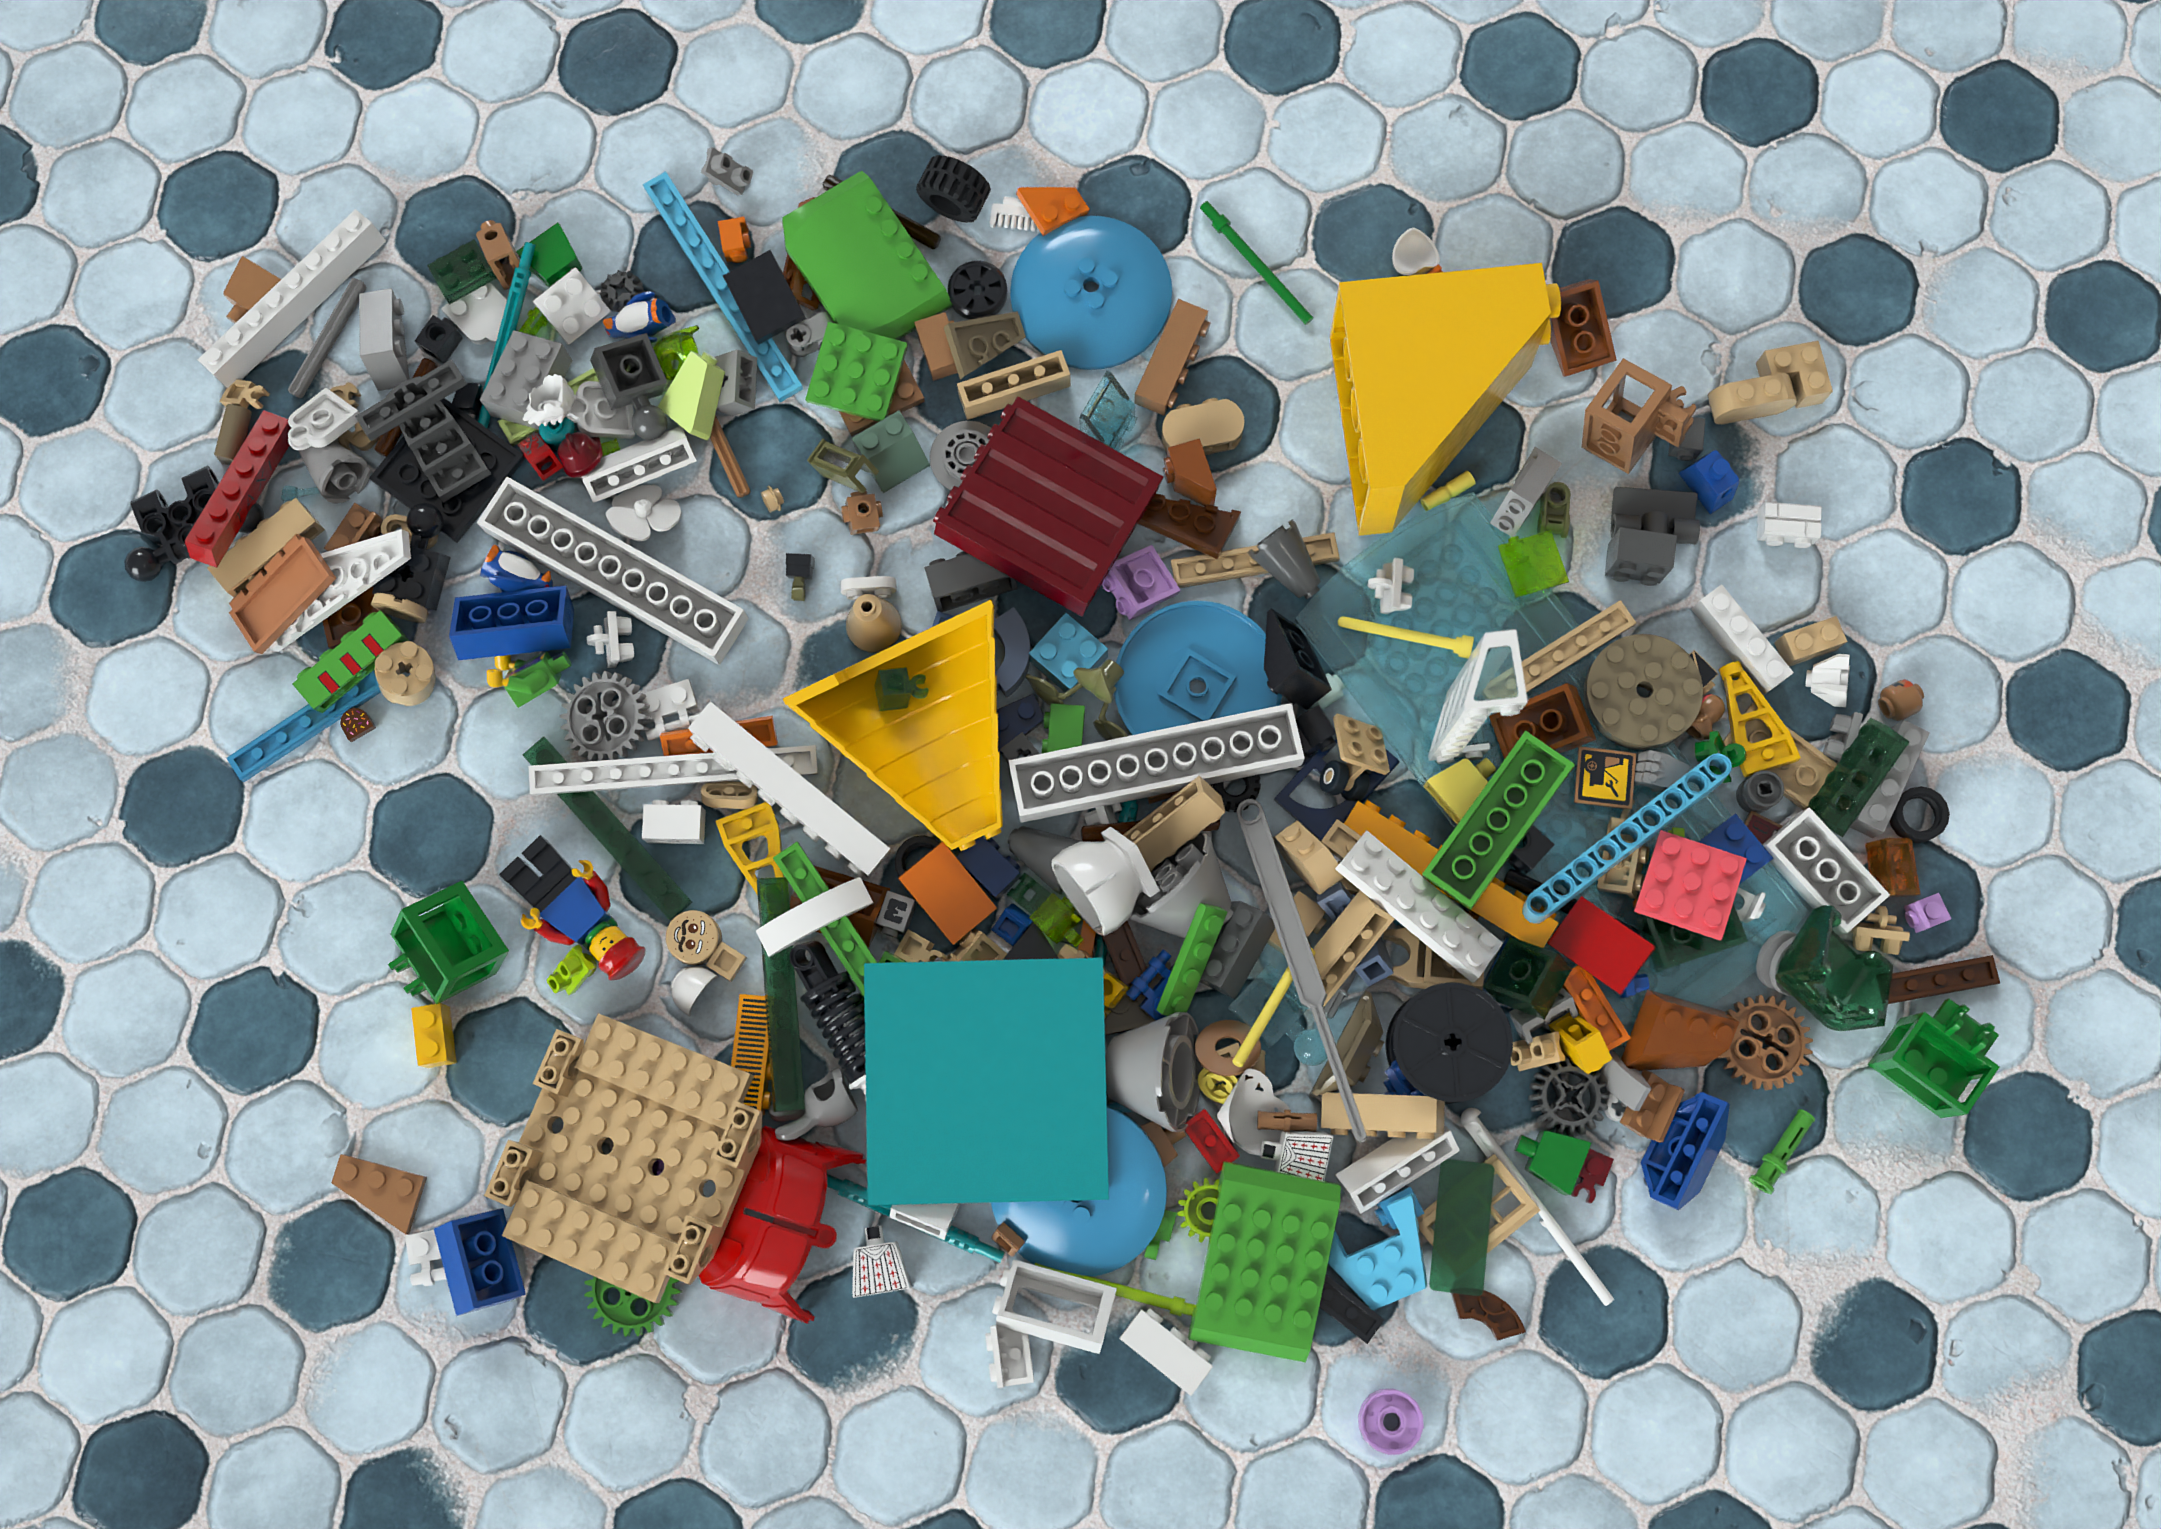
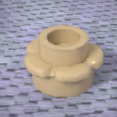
M767 486L768 489L761 492L767 509L770 513L775 510L781 511L780 505L784 503L780 491L778 488L773 490L771 486Z

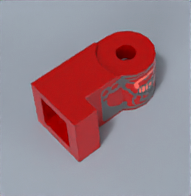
M536 431L518 443L524 456L543 481L563 468V465L550 447L541 439ZM553 462L549 468L541 470L544 464Z

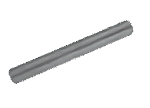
M356 278L351 279L288 388V391L293 396L302 398L356 307L359 301V294L364 293L366 285Z

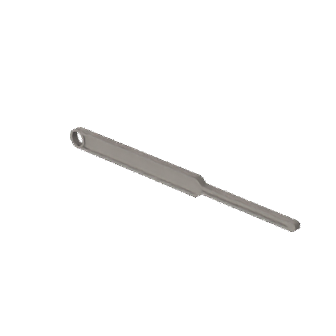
M1253 799L1244 800L1237 808V816L1300 1002L1312 1010L1354 1136L1358 1142H1365L1367 1134L1323 1009L1327 993L1264 810L1258 801ZM1248 805H1255L1259 808V815L1252 821L1242 818V811Z

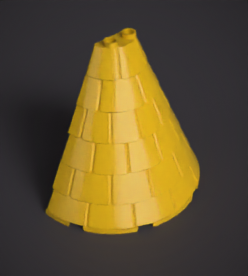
M992 599L783 698L785 705H788V707L809 722L810 727L866 772L868 778L896 799L895 801L922 822L928 830L951 850L959 847L960 851L968 849L976 844L975 839L985 835L986 839L998 835L1002 832L1000 828L1003 826L1000 752L998 751L997 676L995 675V607Z

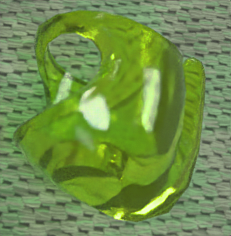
M698 325L674 331L662 337L654 344V352L666 379L674 380L691 351L699 354L693 338V333L699 330ZM671 361H679L678 369H673Z

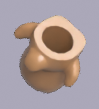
M1714 694L1703 696L1700 711L1692 725L1685 732L1699 741L1709 740V732L1713 731L1712 725L1720 720L1724 714L1725 705L1723 700Z

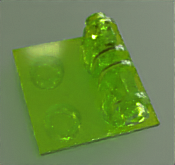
M1551 530L1519 539V536H1514L1508 539V543L1497 546L1515 598L1569 582Z

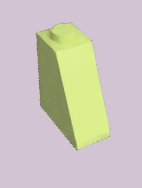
M691 351L658 407L687 432L708 441L711 436L725 371L716 365L718 360L708 353L703 352L701 356Z

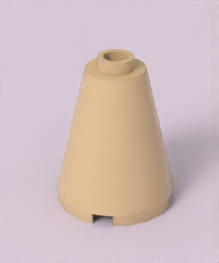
M864 594L858 597L846 619V631L850 640L859 649L870 653L881 652L895 643L902 630L901 617L895 606L887 600L871 594Z

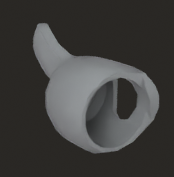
M840 1068L830 1071L823 1079L811 1084L805 1090L802 1099L776 1102L770 1106L769 1114L773 1120H796L778 1127L775 1130L777 1139L793 1140L805 1134L814 1126L834 1127L848 1121L858 1111L857 1105L844 1081L845 1079Z

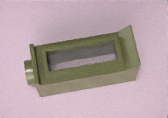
M823 438L807 459L821 476L863 494L866 488L855 477L858 471L861 469L875 476L879 473L878 469L864 454L858 455L826 442Z

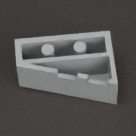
M392 288L359 294L360 357L378 391L393 389L400 383L409 380L404 339L405 330L402 322L404 307L401 299L396 298Z

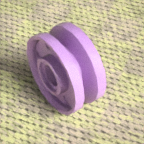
M1380 1389L1370 1394L1362 1403L1358 1414L1359 1430L1364 1440L1373 1449L1387 1455L1402 1454L1411 1450L1420 1440L1424 1428L1423 1414L1418 1403L1407 1393L1396 1389ZM1388 1413H1394L1398 1418V1425L1392 1430H1387L1383 1425V1419Z

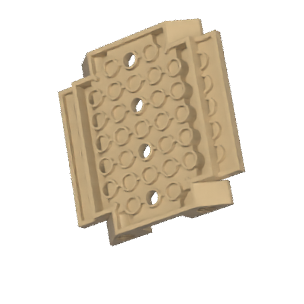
M599 1013L585 1044L583 1039L556 1029L533 1082L534 1085L541 1087L542 1090L519 1142L507 1141L484 1194L485 1197L509 1207L515 1204L502 1236L654 1303H660L670 1277L691 1285L715 1256L761 1144L762 1111L743 1104L754 1075ZM561 1117L564 1123L563 1129L555 1134L552 1130V1124L557 1118ZM611 1138L614 1144L613 1149L609 1154L605 1155L602 1151V1144L606 1139ZM661 1159L664 1162V1170L660 1175L655 1176L652 1172L653 1163ZM712 1180L716 1185L715 1193L710 1197H706L703 1193V1187L706 1182Z

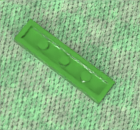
M1204 903L1199 904L1156 1010L1162 1015L1169 1016L1177 1012L1187 1013L1228 913L1221 907Z

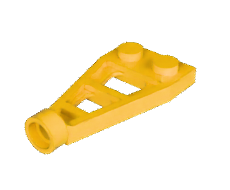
M1740 661L1731 662L1719 668L1718 671L1725 687L1732 743L1742 745L1747 754L1746 760L1740 765L1744 778L1761 770H1771L1799 761L1801 757L1790 731L1748 674L1743 670ZM1748 693L1756 704L1757 710L1741 714L1736 697ZM1761 719L1772 733L1771 738L1750 743L1746 737V722Z
M764 802L716 820L724 847L766 907L770 921L789 911L790 906L786 897L785 876L773 859L774 856L782 852L780 827L772 806ZM760 836H765L768 842L767 857L756 862L749 860L742 849L743 843ZM772 865L776 883L763 888L755 875V871ZM774 901H781V903L771 906Z

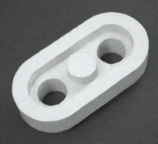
M889 576L846 578L840 582L841 594L846 595L849 600H856L864 594H871L884 599L891 597V594L897 591L896 579Z

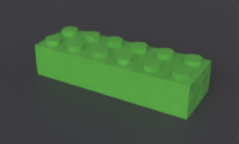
M1525 731L1422 873V876L1471 911L1571 773L1575 764Z

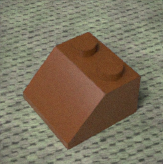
M1200 438L1168 447L1167 458H1164L1165 467L1163 468L1167 484L1172 483L1175 492L1205 507L1207 504L1214 506L1217 489Z

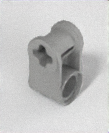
M828 312L818 313L812 318L788 328L786 337L789 350L793 355L803 357L820 350L828 322L835 323Z

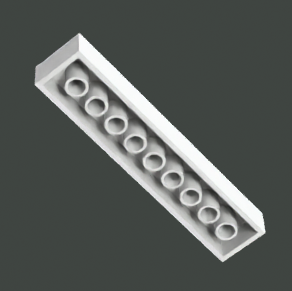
M509 477L505 478L477 521V524L490 536L718 665L722 663L749 619L742 608Z
M1292 703L1008 760L1020 821L1023 823L1180 791L1198 776L1202 777L1210 785L1302 766L1304 754Z

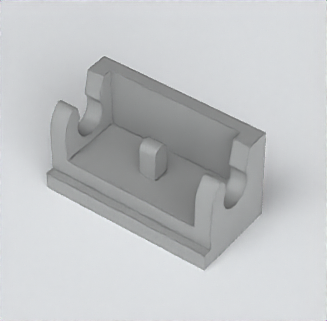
M1560 984L1509 1012L1519 1037L1522 1040L1525 1039L1527 1044L1533 1042L1531 1032L1559 1016L1569 1012L1573 1019L1579 1016L1573 997Z

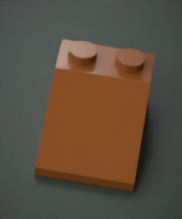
M1587 279L1559 288L1561 311L1558 318H1550V341L1563 376L1566 377L1617 361L1599 281Z
M1569 683L1528 699L1527 704L1523 709L1519 710L1520 713L1501 716L1500 712L1489 716L1504 759L1525 731L1559 754L1596 740L1578 690Z

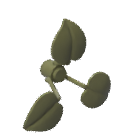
M1107 659L1100 668H1076L1073 673L1079 683L1065 693H1059L1052 684L1041 678L1031 676L1030 674L1025 676L1034 692L1049 705L1051 703L1064 704L1062 700L1082 687L1091 691L1098 699L1104 702L1099 714V720L1093 722L1101 737L1107 741L1128 736L1122 728L1113 722L1107 721L1105 717L1109 703L1113 701L1112 695L1117 690L1115 684L1124 675L1123 669L1116 662Z

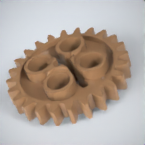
M1758 995L1755 998V1003L1751 997L1744 998V1005L1741 1002L1733 1004L1736 1012L1731 1009L1725 1011V1013L1739 1021L1729 1050L1718 1057L1720 1059L1726 1058L1728 1061L1723 1066V1069H1734L1731 1075L1732 1079L1743 1076L1741 1085H1748L1752 1081V1087L1756 1090L1763 1083L1765 1091L1772 1090L1773 1084L1777 1089L1783 1088V1080L1788 1084L1793 1083L1794 1078L1792 1074L1796 1076L1803 1075L1802 1070L1798 1066L1809 1065V1062L1803 1057L1804 1055L1813 1054V1051L1805 1048V1044L1813 1042V1039L1804 1036V1033L1810 1030V1027H1801L1800 1025L1805 1017L1795 1018L1793 1016L1797 1009L1796 1007L1786 1010V1000H1782L1775 1005V996L1768 997L1765 1002L1763 995ZM1753 1015L1760 1018L1762 1022L1760 1030H1756L1751 1025ZM1743 1029L1747 1034L1751 1035L1752 1037L1741 1034L1740 1030ZM1780 1029L1788 1034V1042L1786 1044H1783L1778 1039V1031ZM1765 1037V1043L1772 1047L1762 1048L1763 1043L1758 1039ZM1741 1041L1747 1043L1750 1048L1748 1056L1742 1055L1739 1051ZM1775 1048L1786 1051L1787 1056H1784L1780 1051L1776 1050ZM1768 1055L1773 1056L1776 1060V1068L1774 1070H1771L1766 1065V1057Z

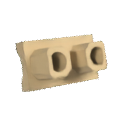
M1878 906L1875 913H1869L1865 917V921L1874 922V924L1859 922L1850 930L1853 933V947L1860 951H1871L1873 938L1875 937L1882 938L1880 951L1899 955L1902 941H1909L1910 932L1903 931L1902 927L1887 925V923L1896 924L1897 917L1888 915L1886 906Z
M1559 1032L1532 1037L1533 1042L1527 1044L1525 1039L1513 1042L1510 1062L1512 1066L1517 1065L1519 1071L1565 1061V1056L1559 1045Z

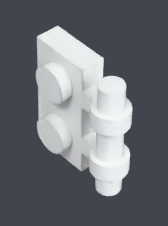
M689 679L643 693L647 697L641 703L650 705V708L643 711V713L651 717L650 720L643 721V723L655 722L654 728L645 731L648 741L660 739L661 733L688 729L700 714L697 713L689 716L688 710L698 707ZM679 714V720L665 724L664 718Z
M434 1230L406 1235L409 1265L421 1263L422 1267L421 1272L410 1275L412 1286L420 1284L430 1286L434 1285L435 1281L446 1279L444 1267L434 1269L433 1261L441 1259Z

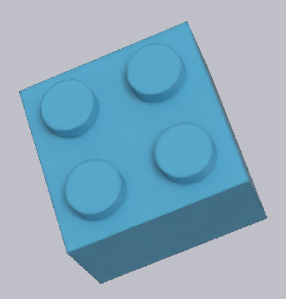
M1065 613L1028 654L1031 664L1064 692H1067L1079 683L1073 671L1076 668H1099L1108 658V648L1070 615Z

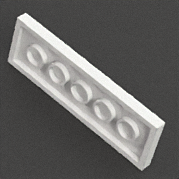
M1368 831L1361 836L1335 868L1472 983L1481 976L1503 944V942Z

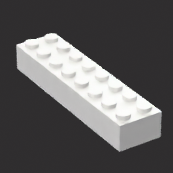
M711 701L688 727L693 734L690 739L705 752L711 749L714 752L712 757L727 770L733 767L737 771L735 775L742 783L749 788L755 785L760 789L757 793L764 801L771 806L777 803L782 807L780 812L786 819L793 824L799 821L804 825L802 830L808 837L815 842L821 839L826 843L825 850L838 861L841 857L848 861V869L857 877L862 878L865 875L869 879L891 853L887 845Z

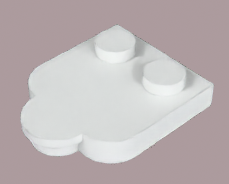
M482 274L442 307L441 310L472 343L481 345L488 341L496 342L507 300Z
M587 381L582 383L576 392L577 399L571 408L570 414L566 417L577 423L579 430L590 437L633 439L635 436L632 428L633 404L611 410L599 382Z
M325 388L290 415L288 423L291 429L288 432V443L295 450H304L311 446L315 448L325 447L358 422L355 416L359 414V411Z

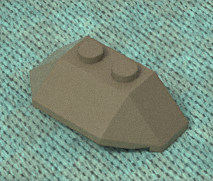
M1367 990L1362 993L1336 1043L1350 1087L1356 1085L1358 1081L1362 1083L1365 1081L1371 1069L1367 1065L1372 1055L1377 1057L1384 1044V1041L1380 1040L1384 1032L1372 994ZM1329 1060L1325 1063L1309 1094L1314 1098L1327 1092L1332 1093L1339 1090Z

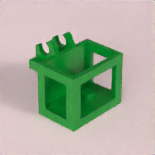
M460 881L401 909L390 935L403 954L390 962L388 966L391 970L395 969L397 973L412 967L418 978L403 989L407 994L411 993L412 996L427 990L437 1005L496 975L509 950L464 882Z
M1946 999L1933 1017L1926 1012L1900 1018L1868 1065L1938 1117L1947 1118L1967 1115L2000 1068V1066L1985 1056L1999 1034L1993 1031L1995 1026L1991 1023L1981 1025L1966 1014L1970 1008L1965 1004L1959 1006L1951 999ZM1980 1079L1965 1102L1960 1103L1958 1098L1969 1082Z

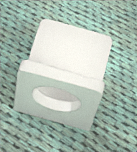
M1738 887L1736 894L1743 898L1744 905L1740 910L1731 909L1730 916L1744 923H1748L1755 918L1759 919L1766 905L1763 902L1766 893L1761 892L1753 895Z

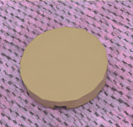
M376 593L371 602L374 608L411 622L425 623L429 614L425 607L407 599H395L391 594Z

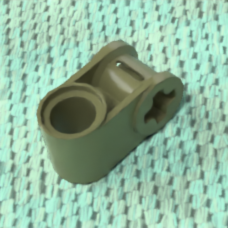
M1554 482L1543 493L1540 503L1537 535L1543 536L1544 533L1567 538L1570 525L1569 508L1571 493L1566 484ZM1557 493L1560 495L1562 502L1552 501L1549 494Z

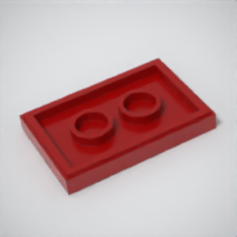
M1582 896L1547 942L1548 945L1620 995L1623 994L1656 949L1650 942Z

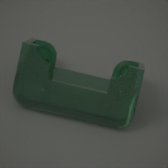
M1822 905L1815 908L1779 961L1775 974L1776 981L1816 1019L1831 1030L1850 1031L1885 1026L1893 965L1879 952L1867 951L1857 954L1832 930V928L1839 926L1842 920L1841 913L1833 905Z

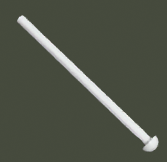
M1468 1108L1463 1111L1461 1115L1462 1125L1487 1158L1493 1154L1498 1157L1541 1210L1538 1213L1543 1219L1539 1222L1548 1229L1605 1306L1610 1304L1614 1300L1613 1296L1477 1117L1481 1114V1111L1476 1108Z

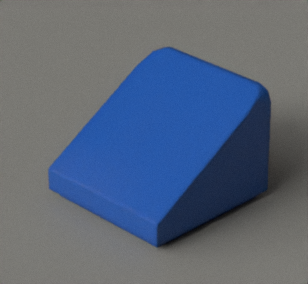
M1011 903L1005 908L991 930L1011 946H1014L1032 925L1034 919L1017 905Z

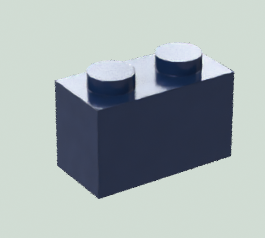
M981 836L975 839V845L961 851L956 858L968 873L998 901L1021 878L1018 871L1020 866L1011 856L1008 855L1004 858L997 851L1000 846L992 837L986 839Z

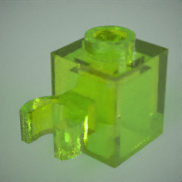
M1052 893L1029 917L1056 944L1063 937L1075 947L1084 940L1073 928L1081 919L1074 913L1076 909L1066 896L1060 899L1056 894Z

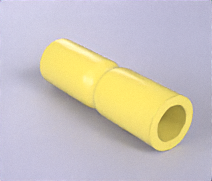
M1465 471L1447 482L1445 486H1441L1421 498L1420 502L1425 511L1430 513L1448 502L1452 497H1456L1476 484L1475 479L1469 471Z

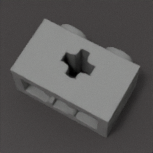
M738 349L714 357L718 360L716 365L725 371L716 410L730 416L755 410L757 357Z

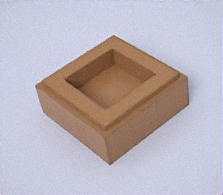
M1004 1222L991 1236L992 1240L1010 1256H1014L1025 1243Z

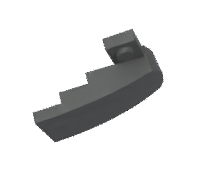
M452 359L422 377L411 378L400 383L387 394L385 399L355 416L370 441L399 425L408 446L413 451L423 472L430 480L443 503L491 474L468 437L440 401L467 385Z

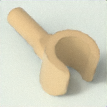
M1623 809L1620 818L1611 817L1607 833H1610L1626 821L1631 810Z

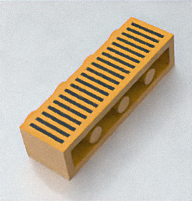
M739 994L731 1066L754 1075L743 1104L762 1111V1115L765 1116V1109H770L772 1093L768 1092L769 1080L774 1079L775 1063L771 1062L772 1051H777L778 1034L774 1032L776 1022L781 1020L782 1005L778 1004V999L775 997Z

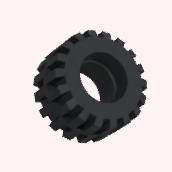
M944 155L931 157L916 186V192L919 194V197L931 209L944 217L965 223L974 222L977 219L991 192L990 184L975 168L961 160Z

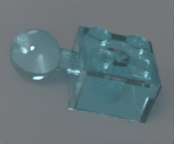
M1269 963L1229 1005L1228 1010L1241 1022L1252 1028L1265 1006L1262 1002L1268 1001L1282 975ZM1291 984L1259 1039L1270 1049L1286 1034L1294 1042V1054L1301 1063L1308 1066L1320 1065L1328 1057L1319 1030L1305 1029L1297 1021L1308 1008L1301 1004L1297 990Z

